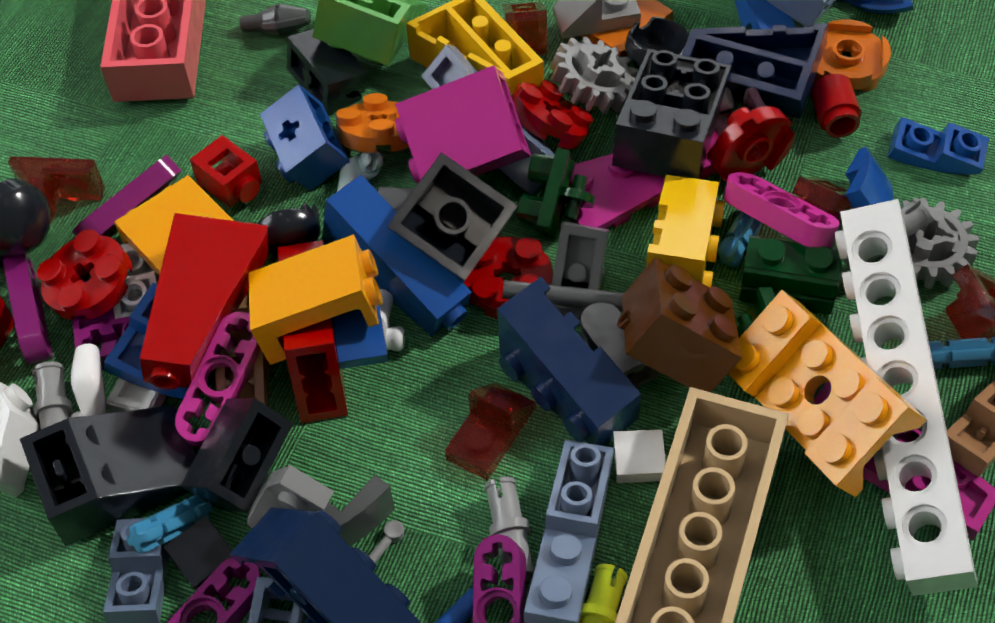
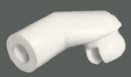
M380 289L383 304L379 306L387 353L388 350L399 352L405 346V330L401 326L390 327L389 317L393 296L387 290Z

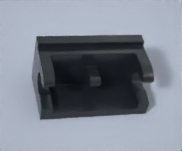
M313 29L288 36L286 69L305 90L323 104L328 116L333 115L335 110L348 107L362 99V95L358 91L346 94L349 88L359 86L366 82L368 78L367 70L350 51L331 47L326 42L313 38Z

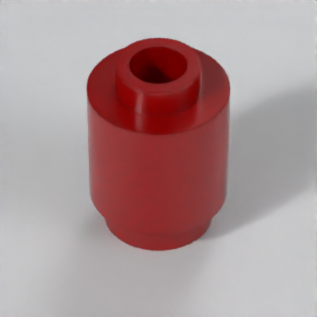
M828 74L821 77L810 89V97L819 125L831 137H846L858 129L862 114L851 80L841 74Z

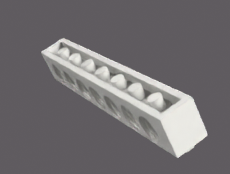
M895 199L841 211L843 230L836 231L835 238L840 259H849L851 271L843 272L842 278L848 301L856 299L858 313L851 314L849 317L855 343H864L866 357L861 359L891 387L900 383L912 385L910 390L901 396L927 419L920 428H917V430L921 431V434L916 440L907 443L896 440L900 433L894 434L885 442L882 449H879L874 454L879 481L888 480L891 497L882 498L886 526L888 530L897 529L900 547L890 549L896 580L906 579L912 596L978 587L899 200ZM876 255L885 256L878 262H866L869 258ZM881 297H893V300L885 305L873 304ZM891 339L903 341L894 349L887 350L881 348L886 341ZM925 476L931 479L930 484L921 491L905 489L906 483L913 477ZM924 525H935L941 529L939 536L930 542H920L913 538L917 529Z

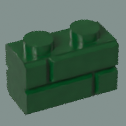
M750 235L739 300L756 303L758 300L756 294L758 288L772 287L775 297L783 290L810 312L831 315L839 288L842 259H840L838 249H828L825 246L807 247L797 242Z

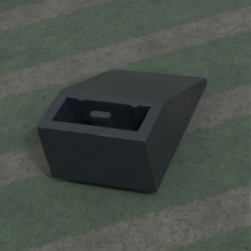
M648 49L615 125L612 166L663 177L667 174L699 179L707 159V153L730 75L731 65L717 63L712 59H697L677 55L667 50L657 51Z
M174 405L67 418L20 438L47 518L65 546L114 526L117 520L130 519L189 493L188 490L180 485L196 455L192 445L176 429L175 417L177 411Z

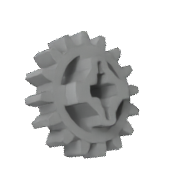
M583 37L581 43L574 38H570L567 44L561 43L549 68L554 71L551 80L561 83L558 89L560 93L569 92L572 95L571 102L574 104L577 102L585 103L586 110L591 111L593 106H598L603 114H607L610 107L617 113L621 111L638 73L636 68L628 67L631 60L629 57L620 58L618 56V48L605 46L602 40H599L597 44H592L588 37Z
M921 198V204L925 205L934 221L908 237L916 281L917 279L923 280L926 289L931 290L935 280H939L945 287H950L954 277L962 280L965 278L968 268H972L978 253L975 249L979 236L970 234L974 225L972 221H959L962 212L959 209L948 213L944 211L945 202L939 201L936 207H929L926 198ZM907 200L902 201L901 208H903L910 202ZM881 255L879 261L885 256Z

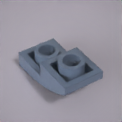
M145 518L120 519L116 522L108 556L112 575L103 610L106 623H160L168 555L164 551L163 546L168 542L146 553H138L134 546L128 545L126 540L127 536L130 535V526Z

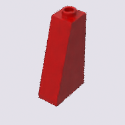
M174 213L140 355L143 382L151 383L155 387L166 390L178 387L189 388L220 322L225 316L238 310L249 291L248 273L262 268L267 259V225Z
M323 240L278 247V260L282 261L323 246ZM333 318L283 335L284 352L300 422L306 423L348 416L343 370L340 369Z

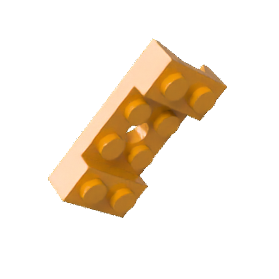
M783 290L776 295L739 338L742 359L728 374L745 392L755 397L764 407L789 413L785 429L806 450L804 452L805 455L835 486L854 497H857L863 490L864 465L892 435L920 428L927 421L924 416L808 309ZM830 382L831 392L829 397L824 402L815 404L814 394L817 388L823 383Z

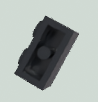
M256 398L227 399L180 486L204 501L210 502L211 505L220 510L248 513L294 423Z

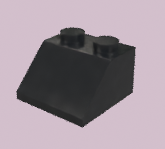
M441 152L388 224L387 228L464 282L508 223L517 205Z

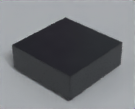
M207 516L163 546L164 551L193 590L202 585L222 562L232 558L229 555L232 549Z

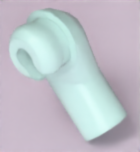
M378 151L377 153L362 152V154L350 158V162L340 169L337 192L361 174L367 181L375 178L383 165L382 155Z

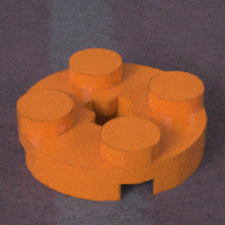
M841 19L828 22L827 44L813 82L815 83L821 77L828 74H841L851 80L854 90L871 91L875 89L888 68L891 56V47L884 35H882L880 40L878 36L872 34L873 27L861 21ZM844 51L851 52V57H845L842 53Z
M372 93L363 97V103L339 109L336 112V125L341 144L349 149L364 153H377L376 145H390L391 152L408 148L409 144L403 143L395 125V119L399 118L395 104L399 102L388 101V97L384 94Z

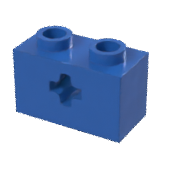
M301 85L295 86L260 113L267 130L264 132V137L270 147L277 153L279 161L276 162L280 173L289 182L297 181L311 191L350 162L323 104Z

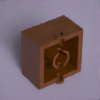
M654 257L621 296L623 313L618 319L617 327L624 330L626 354L689 388L692 387L711 392L742 359L731 298L722 289L715 286L708 287L695 280L683 267L676 264L670 266Z

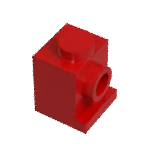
M223 135L190 159L197 184L204 191L208 190L230 208L239 201L243 203L251 201L259 192L262 179L257 160ZM222 159V163H221V164H219V165H218L217 167H215V168L212 167L213 165H215L217 162H219V161Z

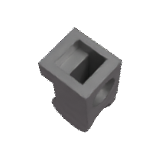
M598 302L591 304L581 314V338L594 352L601 346L636 388L658 378L657 370L626 354L624 330L617 327V322L621 315L620 311L609 303Z

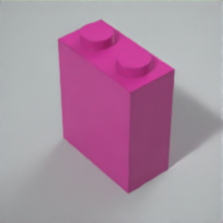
M494 65L395 104L399 114V118L395 119L396 129L403 143L409 144L413 158L408 161L412 177L417 184L441 152L475 176L531 156L505 76Z

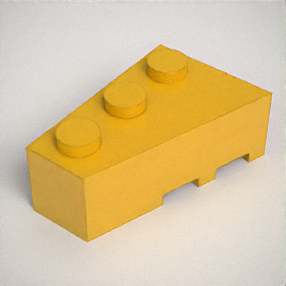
M452 0L406 23L410 59L426 68L429 67L445 45L448 44L457 47L477 72L493 65L499 69L505 76L511 95L517 85L522 82L540 85L542 80H544V61L486 0Z
M666 174L659 201L657 220L655 219L653 226V243L648 246L646 267L656 257L670 266L676 264L683 267L695 280L708 287L712 286L714 272L705 271L706 262H716L720 236L711 235L712 227L721 228L725 201L717 200L719 182Z

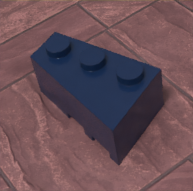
M814 23V27L786 28V25H773V29L746 30L745 26L691 29L682 56L712 59L717 63L731 65L726 88L730 89L733 100L756 107H776L783 114L800 119L827 44L828 23Z
M539 277L497 308L500 347L499 364L510 379L514 381L519 379L530 389L532 397L543 410H552L563 421L566 430L576 441L606 446L613 440V431H624L639 419L641 393L601 346L594 352L575 331L580 321L571 311L565 316L558 311L546 297V293L551 287L542 277Z
M271 507L229 554L241 566L245 562L258 565L273 580L267 589L279 599L286 593L308 616L305 621L306 623H421L407 608L410 601L405 594L395 586L383 583L374 573L377 568L375 562L362 550L356 547L351 548L340 536L343 532L340 524L322 510L315 512Z

